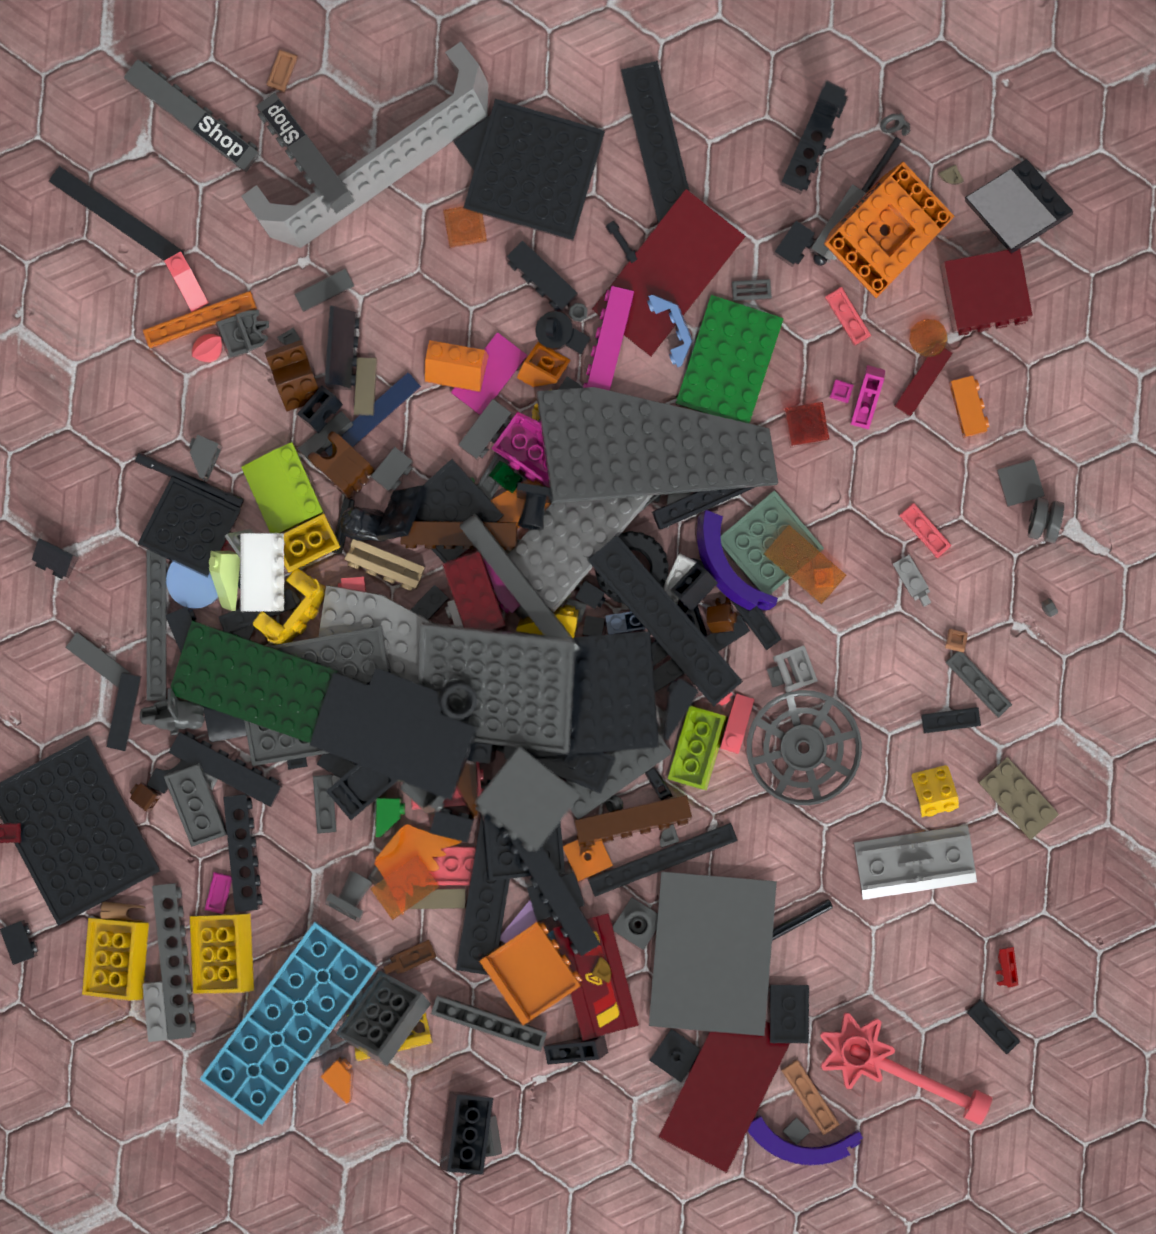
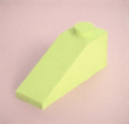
M211 551L209 571L221 607L236 611L240 558L236 552Z

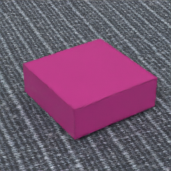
M835 379L830 398L848 404L854 385Z

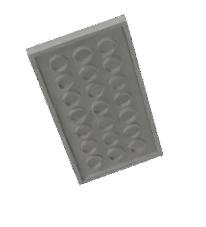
M653 495L552 503L544 512V530L529 529L508 555L547 606L555 612L592 568V565L587 560L616 535L619 536Z

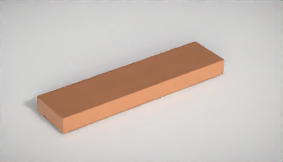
M798 1060L781 1069L823 1135L839 1126L838 1121Z

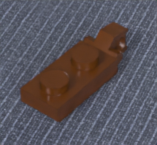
M428 939L394 955V957L390 958L392 963L384 966L383 969L386 974L396 971L397 974L404 973L437 956Z

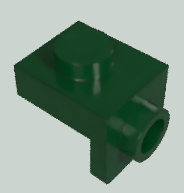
M499 461L489 474V477L498 485L511 493L516 490L518 483H521L523 480L522 476L515 473L502 461Z

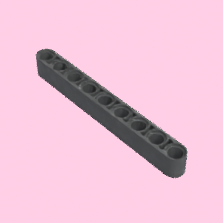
M474 513L460 524V528L544 636L574 640L481 519ZM575 641V651H574V653H575L578 649H580V647H579V645L576 643V641Z

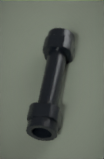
M615 220L607 224L605 228L610 235L614 236L626 254V260L631 263L636 261V251H632L620 233V227Z

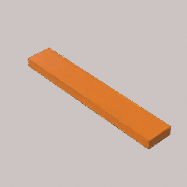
M251 291L144 329L143 333L150 349L216 325V322L234 317L236 314L257 310Z

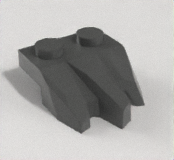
M259 310L245 311L236 314L234 317L216 322L229 359L249 353L263 346L268 340V337L263 335L261 331L269 328V321H257L256 318L259 316Z

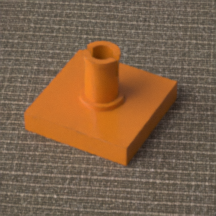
M577 839L563 846V850L578 882L613 866L602 841L595 842L594 846L584 848V845L579 846Z

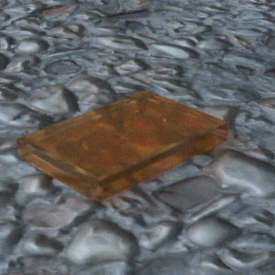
M416 855L370 889L391 919L394 920L440 886L419 856Z

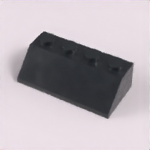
M449 1092L440 1169L446 1172L483 1175L493 1097L464 1092Z

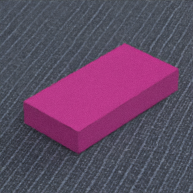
M214 872L205 910L224 914L232 884L231 876Z

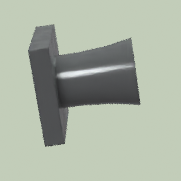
M349 871L339 897L329 893L325 904L359 923L363 916V911L358 909L357 906L373 883L363 876Z
M631 897L613 925V931L644 950L657 930L658 913ZM636 921H640L642 923V926L640 928H636L634 926V923Z

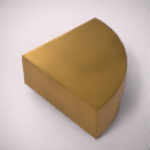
M600 957L592 975L609 983L611 979L610 966Z

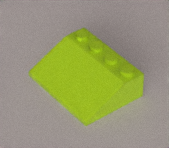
M293 442L277 448L241 467L270 533L285 532L325 514Z

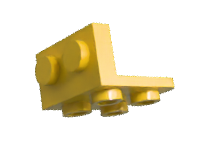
M944 765L912 774L911 777L919 800L921 817H931L937 813L951 812L959 808L958 795L948 766Z

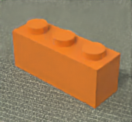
M969 376L951 381L949 386L963 438L986 433L988 431L987 428H989V421L987 416L984 417L982 409H985L983 399L978 396L977 391L980 390L978 380H974V376Z

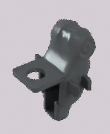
M171 688L168 689L167 699L158 701L153 706L144 707L140 711V721L142 724L154 725L157 728L169 730L171 735H177L179 729L201 728L205 720L204 707L191 701L178 700Z

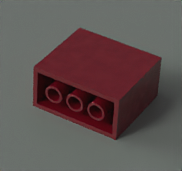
M1020 249L1012 254L1008 250L944 261L940 266L953 334L958 333V336L970 334L969 332H972V330H977V333L988 331V329L994 326L996 329H1002L1011 323L1019 326L1026 324L1033 316Z
M476 552L442 564L463 626L493 631L505 629L506 626L480 553Z

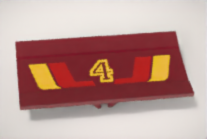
M609 913L586 919L601 945L583 956L573 953L569 946L572 942L569 937L565 938L559 929L562 926L553 928L555 939L560 946L558 950L562 956L566 955L571 962L570 968L573 972L577 971L582 978V981H580L582 986L570 994L583 1041L639 1026ZM600 957L610 966L611 979L609 983L592 975Z

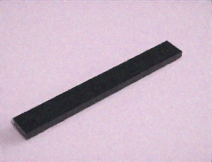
M59 166L49 179V183L163 261L179 252H182L183 255L185 254L176 245Z
M729 823L591 877L588 881L596 897L738 840L732 824Z

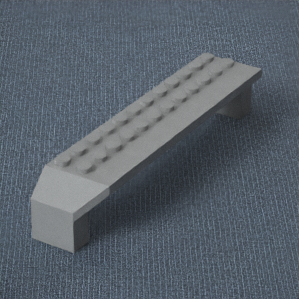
M459 42L445 52L454 71L458 75L454 94L338 175L355 200L339 213L335 214L332 208L328 210L322 202L323 196L318 197L315 192L296 206L269 203L257 185L241 196L270 238L302 248L487 117L488 82L479 64L462 42Z

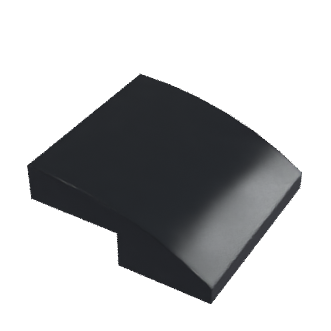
M203 706L210 742L247 736L244 720Z

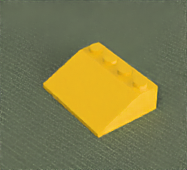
M251 914L190 916L193 994L254 991Z
M88 918L82 995L129 1001L143 1000L149 923Z

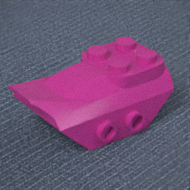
M517 412L491 449L508 460L512 468L525 472L524 476L530 481L534 482L536 480L544 487L550 488L541 423Z

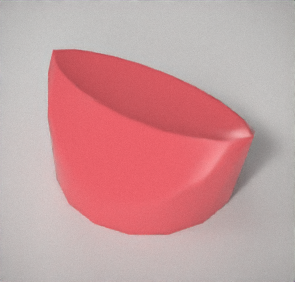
M206 334L199 337L192 347V357L205 363L217 360L222 352L221 337L215 334Z

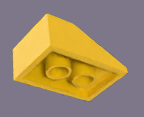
M564 605V607L557 608L553 613L574 639L579 610L575 609V606ZM530 616L520 619L516 631L544 635Z

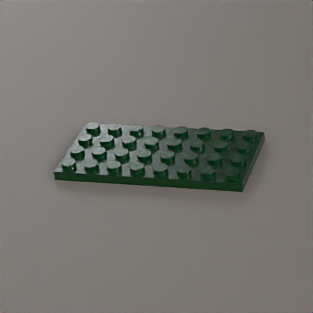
M192 621L170 688L176 697L311 743L334 673H338V670L197 621Z

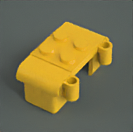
M299 568L292 571L286 581L306 597L286 623L282 626L263 611L253 621V626L268 638V641L275 645L290 643L298 634L301 635L306 630L308 621L317 616L318 608L324 601L326 587Z

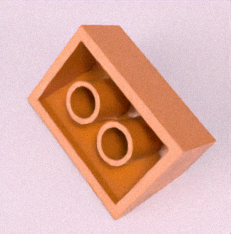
M429 340L425 358V382L481 392L489 355L485 350Z

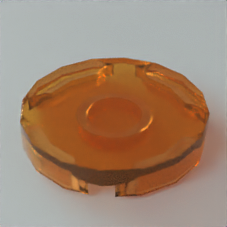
M923 319L917 322L910 332V344L913 350L924 357H933L940 354L948 342L947 331L944 325L937 320Z

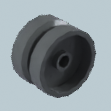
M1037 497L1030 514L1028 538L1038 540L1043 533L1045 542L1055 543L1063 520L1064 502L1053 501L1049 507L1046 498Z

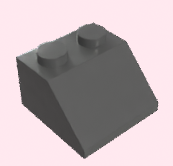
M197 435L190 442V454L199 477L203 481L208 482L223 447L214 441Z

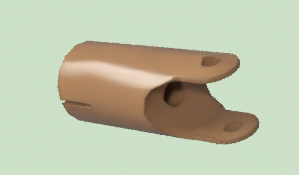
M102 902L101 919L143 922L145 920L131 918L128 911L132 907H146L134 904Z

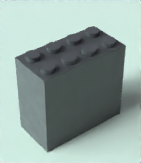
M518 747L475 800L474 804L477 805L475 809L482 815L487 813L491 816L490 821L497 827L503 826L506 828L507 831L505 833L512 839L518 838L521 840L522 843L520 845L531 852L532 850L537 851L581 795L522 748Z

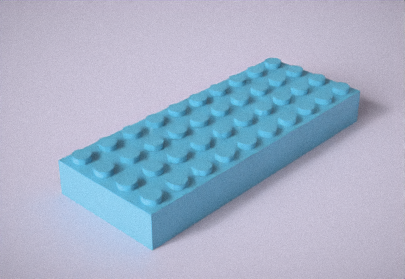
M314 922L201 1076L200 1080L259 1124L263 1125L378 966L320 923Z

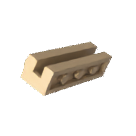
M354 539L345 558L348 561V566L358 569L359 566L365 568V573L375 577L377 574L384 576L383 580L392 584L395 581L402 583V588L412 591V588H418L425 567Z

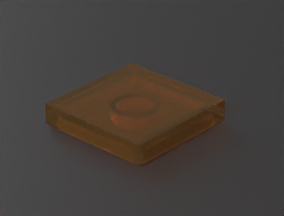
M463 207L443 210L450 248L487 242L482 214L465 210Z

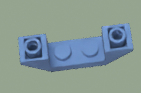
M653 294L649 296L650 300L647 301L651 312L655 311L658 314L670 309V319L673 324H677L679 329L676 331L679 341L684 342L683 345L671 349V354H669L672 364L680 367L685 361L693 339L679 305Z

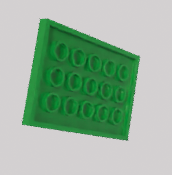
M711 295L676 404L698 412L750 424L784 318Z

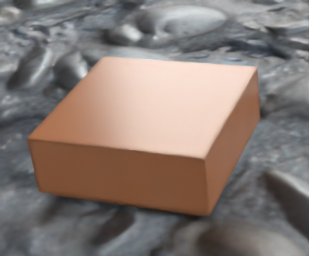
M949 628L945 648L964 653L968 633Z

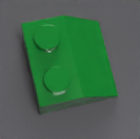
M377 798L376 837H382L401 819V815L405 814V803H402V799Z

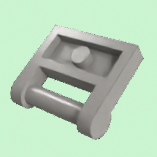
M804 645L773 657L784 680L786 693L818 681ZM785 658L788 659L796 680L795 684L792 683L784 661Z

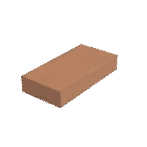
M279 50L267 86L285 93L298 56Z

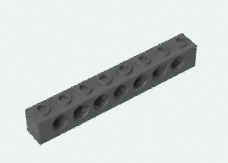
M177 883L154 885L152 890L168 1040L192 1038L194 1036L193 1033H196V1023L192 1021L191 1016L194 1013V1004L190 1002L189 994H192V985L188 983L187 975H190L189 963L186 964L185 956H188L187 944H184L183 937L186 936L185 925H182L181 917H184L183 906H180L179 898H182L181 886L178 887ZM166 898H171L174 902L171 909L164 906ZM168 917L175 919L176 924L173 928H169L166 925ZM173 936L177 939L178 944L176 947H171L168 944L169 937ZM172 956L179 958L180 963L178 966H173L170 963ZM174 975L181 977L182 982L180 985L173 984L172 977ZM176 994L183 996V1004L178 1005L175 1003L174 997ZM177 1014L185 1015L186 1021L184 1024L177 1022Z

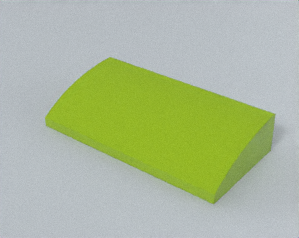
M693 706L689 707L669 772V780L707 791L728 720L727 716Z

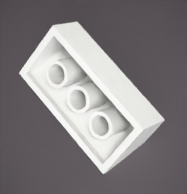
M284 533L241 534V611H284Z

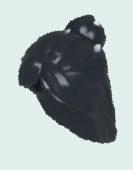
M358 506L350 507L344 511L340 519L341 531L345 536L357 541H379L375 536L384 512L378 509L360 508Z

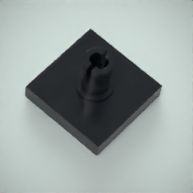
M671 1028L649 1061L679 1082H682L694 1065L701 1049Z

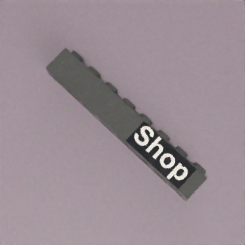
M137 59L124 76V79L247 173L260 156L257 151L258 147L250 141L247 144L242 140L243 136L236 130L230 131L227 128L228 124L220 118L218 120L213 118V113L206 107L200 108L197 105L198 101L190 95L186 97L182 94L183 90L175 83L173 85L167 82L168 78L160 72L156 74L152 71L153 67L145 60L141 62Z
M275 93L256 105L260 111L257 115L261 121L269 124L266 127L273 136L275 134L278 136L275 139L282 148L284 146L287 148L285 152L290 160H296L294 164L299 172L304 171L306 173L303 175L309 185L314 184L313 190L318 197L323 196L322 202L328 210L332 208L335 214H337L355 201L349 190Z

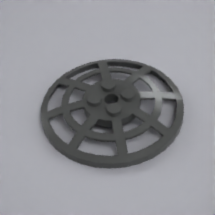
M798 690L777 696L758 712L748 732L746 753L752 774L766 792L786 803L809 806L834 798L850 784L860 765L862 741L856 721L840 702L821 692ZM811 696L826 702L820 711L812 708H797L794 697ZM787 700L789 711L779 715L771 725L761 719L772 706L780 701ZM832 705L838 708L846 717L852 731L841 733L836 723L827 716ZM806 713L817 717L812 726L801 725L798 714ZM791 716L793 728L789 729L786 733L776 728L782 720ZM823 720L831 726L835 733L834 736L824 738L823 734L818 730ZM759 726L767 731L763 743L764 755L753 758L752 740L754 731ZM771 735H774L781 739L780 750L769 753ZM855 738V758L850 770L841 765L844 754L843 741ZM802 742L809 745L808 752L804 754L798 750V746ZM838 743L837 758L834 761L826 757L827 745ZM783 758L787 765H789L784 775L775 768L772 760ZM767 763L770 771L780 780L776 790H773L766 784L755 765ZM821 763L831 768L823 777L816 780L814 768ZM795 770L806 771L809 782H796L790 779ZM836 771L846 776L845 780L835 790L821 796L818 785L829 780ZM787 785L797 788H811L814 799H794L786 797L782 793Z

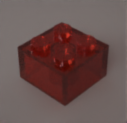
M823 402L784 409L790 448L829 441Z

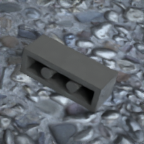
M492 399L458 446L476 460L479 457L483 459L489 451L488 445L491 442L495 443L501 435L498 433L502 427L506 428L512 420L510 418L511 412Z

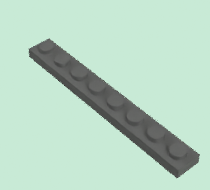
M147 550V701H161L167 699V619L165 617L167 615V558Z

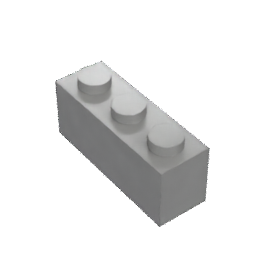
M162 981L146 982L143 984L148 1042L168 1040Z

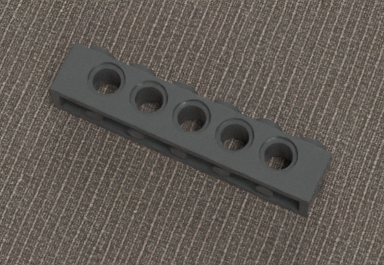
M439 994L436 997L431 1015L540 1052L547 1035L545 1030L527 1024L522 1025L521 1022Z

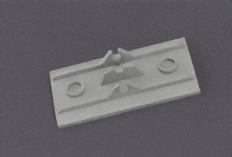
M968 825L854 842L863 900L977 882Z

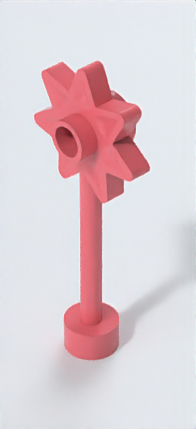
M846 1012L843 1014L841 1032L820 1033V1038L832 1050L820 1067L824 1071L842 1070L844 1086L847 1089H851L855 1085L861 1074L877 1082L882 1081L880 1071L882 1069L964 1107L963 1118L978 1125H981L992 1103L991 1096L975 1090L971 1097L885 1058L894 1054L895 1049L877 1040L881 1027L879 1019H874L860 1027L852 1015Z

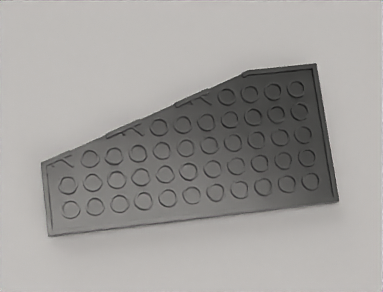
M596 387L537 391L536 393L552 503L778 484L770 428Z

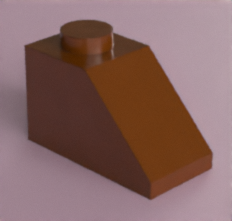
M143 782L139 785L135 784L130 791L132 794L130 799L146 812L151 811L162 796Z

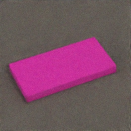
M498 332L484 349L489 356L481 392L454 388L451 394L479 415L483 413L492 399L497 397L528 356Z

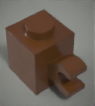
M726 597L725 603L721 604L719 598H716V606L707 607L706 623L711 633L734 631V623L737 622L736 612H733L730 607V599Z

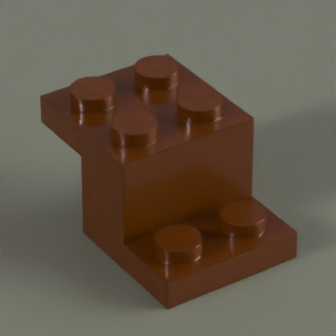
M299 340L265 352L286 412L304 406L319 388L302 341Z

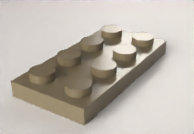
M1008 757L978 782L1029 840L1034 838L1059 815Z

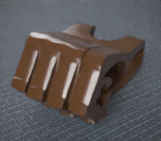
M331 431L327 436L328 440L332 443L331 456L320 457L317 453L311 452L308 455V459L334 483L333 485L344 496L351 499L354 496L353 491L358 493L362 489L360 484L365 486L369 482L367 476L371 478L375 470L340 435Z

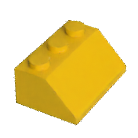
M325 514L284 533V565L288 573L340 548L337 537Z

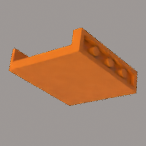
M539 921L480 960V963L522 1025H525L582 986L580 982L582 981L581 976L577 971H572L569 966L571 965L570 960L566 955L562 956L558 950L560 949L558 942L555 939L551 940L547 934L549 929L544 923Z

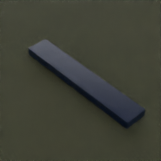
M408 372L375 401L374 416L359 415L352 422L353 426L341 437L353 448L420 389L421 386ZM332 444L324 450L329 456L332 454Z

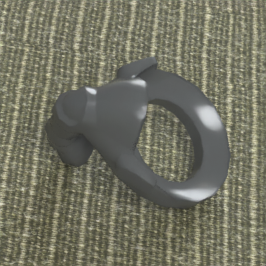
M896 113L886 116L880 123V129L885 133H894L902 129V135L906 136L910 133V124L905 120V116L902 113ZM896 120L894 127L886 129V125L890 121Z

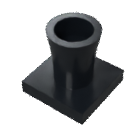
M518 483L517 498L525 500L517 525L531 530H544L545 503L552 504L550 488Z

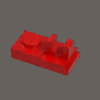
M1014 947L999 949L998 960L1002 970H997L996 974H1001L1004 979L997 982V985H1004L1007 988L1019 985Z

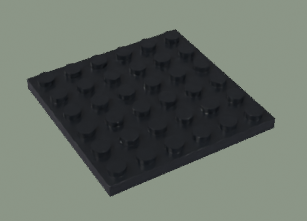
M495 99L463 209L573 241L605 130Z

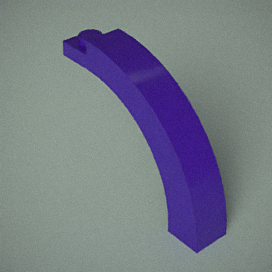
M708 510L702 512L697 523V545L705 570L718 582L717 588L730 600L748 610L753 609L755 606H758L761 610H770L776 606L777 597L749 586L729 565L721 544L720 533L723 516Z
M761 1115L753 1119L748 1129L752 1138L766 1151L782 1160L801 1165H823L841 1160L850 1155L847 1150L849 1146L852 1149L861 1143L860 1140L863 1139L859 1130H856L829 1145L820 1147L799 1146L776 1135L766 1125Z

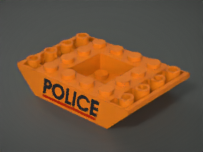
M901 162L886 173L830 231L824 245L877 298L955 216L904 162ZM882 225L888 227V233L885 236L880 233Z

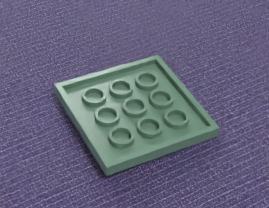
M775 490L721 535V544L725 552L759 591L769 595L824 549Z

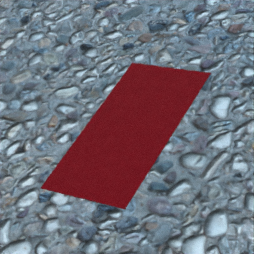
M685 189L635 253L637 260L633 263L629 261L607 289L611 290V287L615 286L634 291L624 336L650 357L677 324H673L670 319V309L658 314L655 311L651 312L647 303L650 300L649 296L654 294L678 304L684 316L746 237L687 189ZM606 292L591 309L599 316H601L602 308L606 309L608 302L604 301Z
M767 1021L765 1022L764 1036L710 1031L658 1138L727 1173L790 1043H770V1023Z

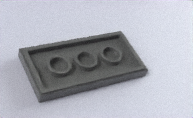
M201 763L164 775L191 847L227 835L226 827Z

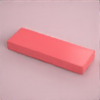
M842 287L825 296V299L854 346L871 336Z
M914 503L899 515L936 558L940 557L952 546Z

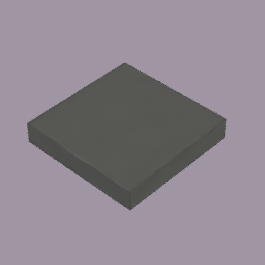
M1034 459L997 470L1007 507L1045 496Z

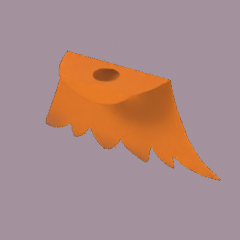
M406 824L398 830L376 857L375 866L389 886L402 915L405 909V892L413 896L411 882L425 887L426 878L423 870L437 871L440 869L433 856H446L440 849L457 845L462 841L431 834Z

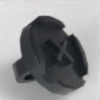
M557 311L544 314L538 320L535 328L536 337L539 342L552 350L565 347L572 340L574 334L573 324L569 317Z

